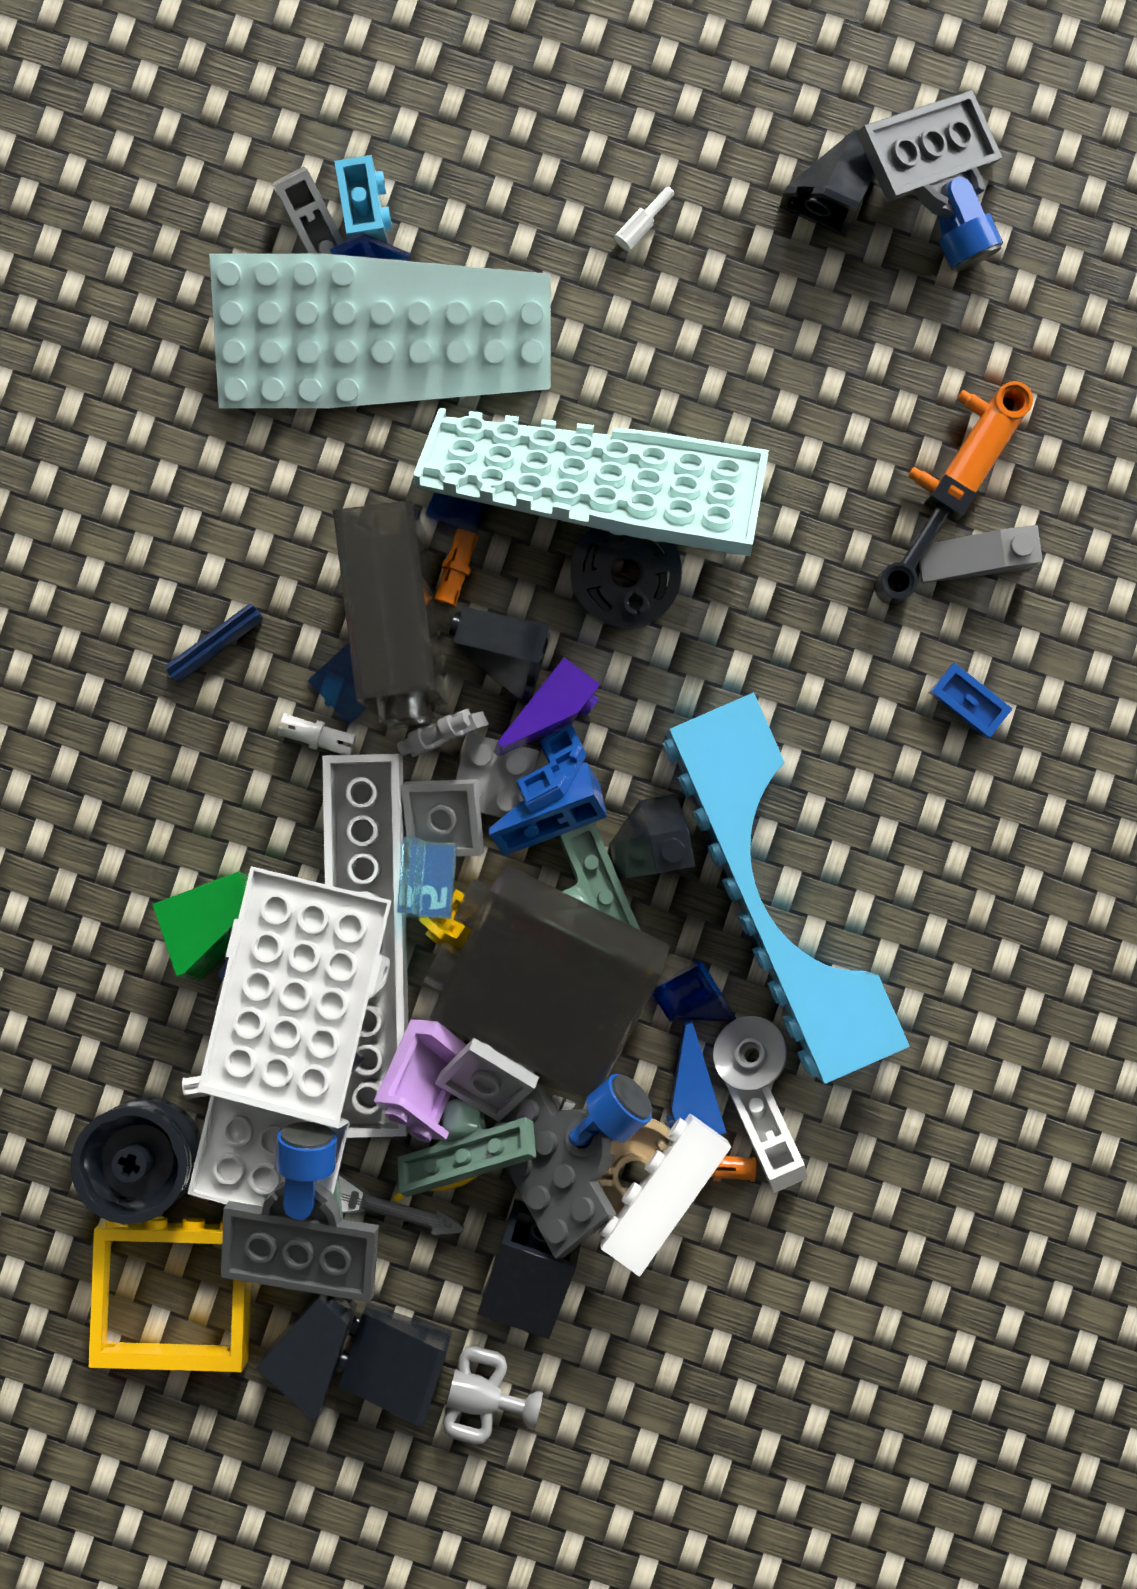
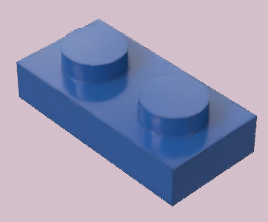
M955 662L948 667L928 692L986 739L993 735L1013 709Z

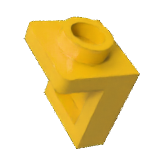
M456 889L451 898L450 917L436 916L433 919L429 916H421L419 921L428 928L425 934L432 941L442 947L449 943L461 949L487 912L465 893Z

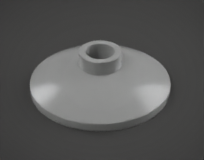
M757 1016L741 1017L730 1022L718 1035L713 1050L714 1065L720 1077L730 1086L743 1091L760 1090L773 1083L783 1071L787 1060L786 1041L781 1031L767 1019ZM752 1051L759 1052V1058L755 1062L748 1061V1056Z

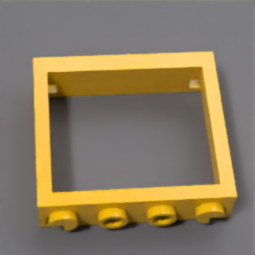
M155 1217L149 1221L137 1224H120L107 1220L94 1229L89 1368L242 1372L249 1359L251 1282L233 1279L231 1346L107 1342L111 1241L222 1244L223 1220L220 1221V1224H205V1219L186 1218L182 1220V1223H167L168 1218Z

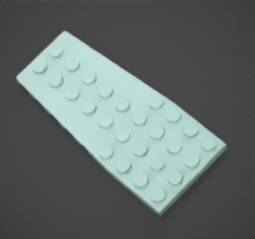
M209 254L219 408H338L547 390L551 387V283L548 273L334 254Z
M440 408L414 471V487L418 489L606 530L615 535H628L656 542L661 541L685 545L691 548H703L728 554L751 556L769 450L660 432L613 427L612 435L593 433L594 425L577 423L576 431L556 429V421L544 419L541 421V427L518 425L519 417L508 415L505 416V422L484 421L481 412L469 411V416L462 418L446 417V409Z

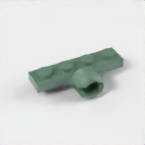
M595 822L559 835L558 838L574 873L576 884L569 889L552 895L548 900V905L560 910L569 919L575 934L588 928H595L600 935L613 967L622 964L623 971H626L651 960L650 952ZM566 919L560 920L561 925L568 924Z
M459 1098L448 1101L441 1116V1127L449 1132L447 1140H440L434 1146L397 1157L399 1193L409 1197L535 1159L536 1147L533 1121L524 1117L486 1129L485 1114Z

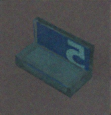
M403 837L397 913L406 917L452 919L457 854L456 843L425 842L419 837Z

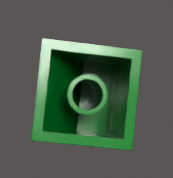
M238 871L152 904L176 977L200 981L225 958L234 919L239 918L248 880L246 874Z

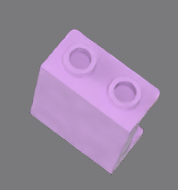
M411 1019L374 1102L386 1110L385 1116L388 1119L410 1128L409 1134L412 1137L423 1142H430L431 1139L447 1140L449 1132L438 1123L451 1093L437 1086L435 1082L439 1073L466 1044L438 1021Z

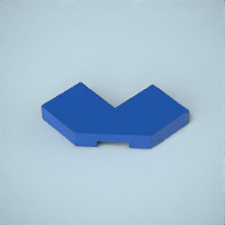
M572 724L539 740L549 764L516 781L530 813L565 796L587 756Z

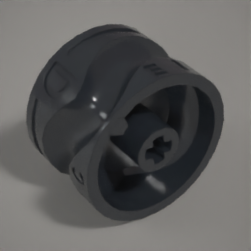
M157 1097L131 1099L97 1116L81 1132L72 1152L71 1176L79 1198L92 1212L110 1222L137 1224L161 1215L189 1190L201 1139L200 1131L194 1120L180 1106Z

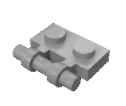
M465 709L438 719L437 724L435 723L422 729L418 728L410 732L408 738L397 743V748L402 756L410 753L412 757L419 756L489 724L483 711L470 714L469 709Z

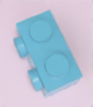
M372 155L335 161L345 229L352 250L388 244L386 231L393 229L389 207H382L380 195L387 194L383 171L376 172Z

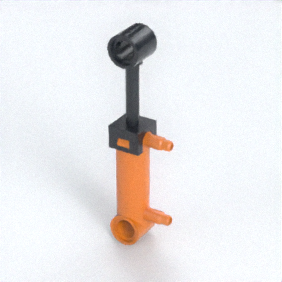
M1018 381L1004 384L990 399L989 403L965 390H962L957 397L959 402L964 404L967 409L979 415L980 418L940 480L925 471H920L916 467H913L909 472L908 477L930 492L924 504L934 511L902 561L888 565L877 576L874 583V591L882 602L889 605H897L905 601L916 590L918 576L914 568L946 518L955 523L964 515L975 498L980 485L1022 419L1031 410L1033 395L1025 384ZM1003 398L1012 399L1017 405V411L1007 410L1003 404ZM895 575L902 579L904 583L903 592H895L889 588V576Z

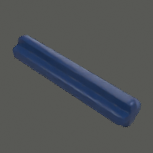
M253 604L246 605L167 664L165 667L167 673L175 682H181L263 620L261 613Z

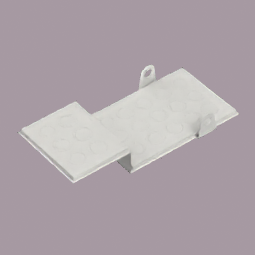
M251 866L239 918L234 919L225 956L229 957L197 1090L198 1092L210 1094L211 1097L188 1194L222 1204L234 1201L263 1206V1203L275 1187L285 1181V1177L276 1171L277 1135L286 1126L297 1122L323 1124L335 1132L337 1136L335 1170L329 1177L317 1180V1182L331 1191L332 1194L334 1193L350 1125L348 1120L340 1117L369 994H374L383 988L390 967V959L379 955L391 900Z

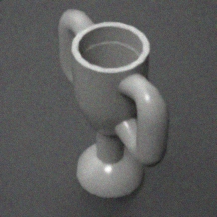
M478 1346L466 1347L459 1356L458 1370L455 1369L446 1404L448 1410L443 1420L444 1432L455 1440L474 1445L482 1444L491 1435L493 1413L497 1412V1409L522 1415L524 1424L527 1428L534 1431L543 1392L536 1391L530 1394L526 1400L502 1394L499 1386L507 1370L505 1357L499 1352ZM473 1361L495 1367V1371L488 1380L482 1376L472 1374L469 1362ZM461 1412L480 1415L481 1428L477 1429L455 1423V1420Z

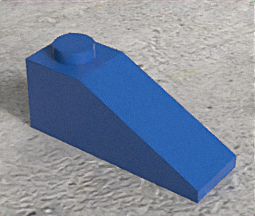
M586 762L581 765L568 791L562 798L533 813H530L523 800L489 828V835L504 856L607 818L601 786L588 763Z
M691 1020L683 1022L670 1098L672 1114L666 1116V1120L671 1129L679 1118L685 1121L688 1115L692 1114L721 1135L726 1133L694 1025Z

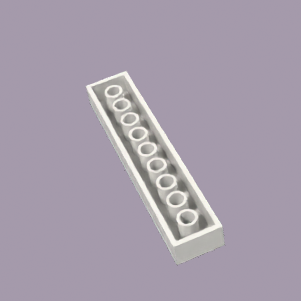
M400 754L322 756L325 885L391 900L379 955L390 959L389 972L383 988L374 994H369L356 1049L365 1059L350 1076L340 1118L350 1122L347 1138L407 1136L410 1128L388 1119L385 1116L386 1110L374 1102L408 1027L405 838L401 785L403 784V756Z

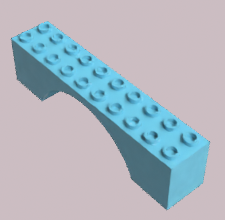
M754 692L670 728L665 734L667 740H664V743H662L670 763L672 764L677 761L682 772V775L677 777L680 787L686 798L689 796L693 797L697 810L692 811L699 830L701 832L707 830L712 844L708 845L707 848L715 866L722 865L728 878L722 880L730 900H738L742 909V912L737 914L739 922L745 934L753 935L757 947L753 948L752 951L761 969L764 968L765 972L769 971L773 981L767 983L775 1003H779L781 1007L784 1006L788 1014L782 1019L790 1037L794 1038L796 1042L799 1041L803 1050L797 1053L806 1073L809 1072L812 1078L816 1076L826 1084L910 1047L879 975L867 971L834 968L813 959L795 946L779 930L761 901L751 866L750 844L752 825L758 803L765 788L785 762Z

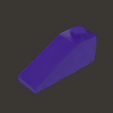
M564 657L499 739L494 753L502 756L573 723L580 713L586 717L599 700L594 695L600 684Z

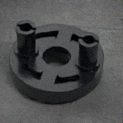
M591 528L579 541L571 561V585L577 602L592 619L610 628L631 630L655 622L669 610L676 599L681 585L682 564L676 545L661 541L657 542L665 553L663 555L660 548L649 539L628 535H615L606 530ZM591 545H596V546H598V549H597L596 547H594V546H592V547L589 549V551H588V556H587V560H586V563H585V569H584V572H583V564H584V560H585V558H586V553H587L588 548H589ZM593 559H594L593 568L596 569V570H592V562H593ZM629 561L638 567L640 579L634 586L625 588L613 581L611 571L617 563ZM668 572H669V573H670V574H669V581H668V585H667V588H666V593H665V595H664V589H665V586H666V583H667V577H668ZM658 583H659V589H658V592H657V594H656V596H655V598H654V595H655V593H656V591H657V587H658ZM597 591H599V593H600V595L602 596V598H603L610 606H612L611 610H610V607L600 598V596L598 595Z

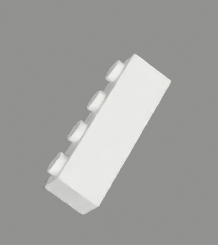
M689 1114L685 1121L679 1118L667 1135V1138L671 1141L662 1153L659 1150L653 1153L645 1165L644 1170L648 1173L640 1184L632 1183L621 1200L625 1204L617 1217L614 1216L605 1223L599 1231V1234L602 1236L600 1239L601 1249L639 1277L731 1148L728 1140L692 1114Z

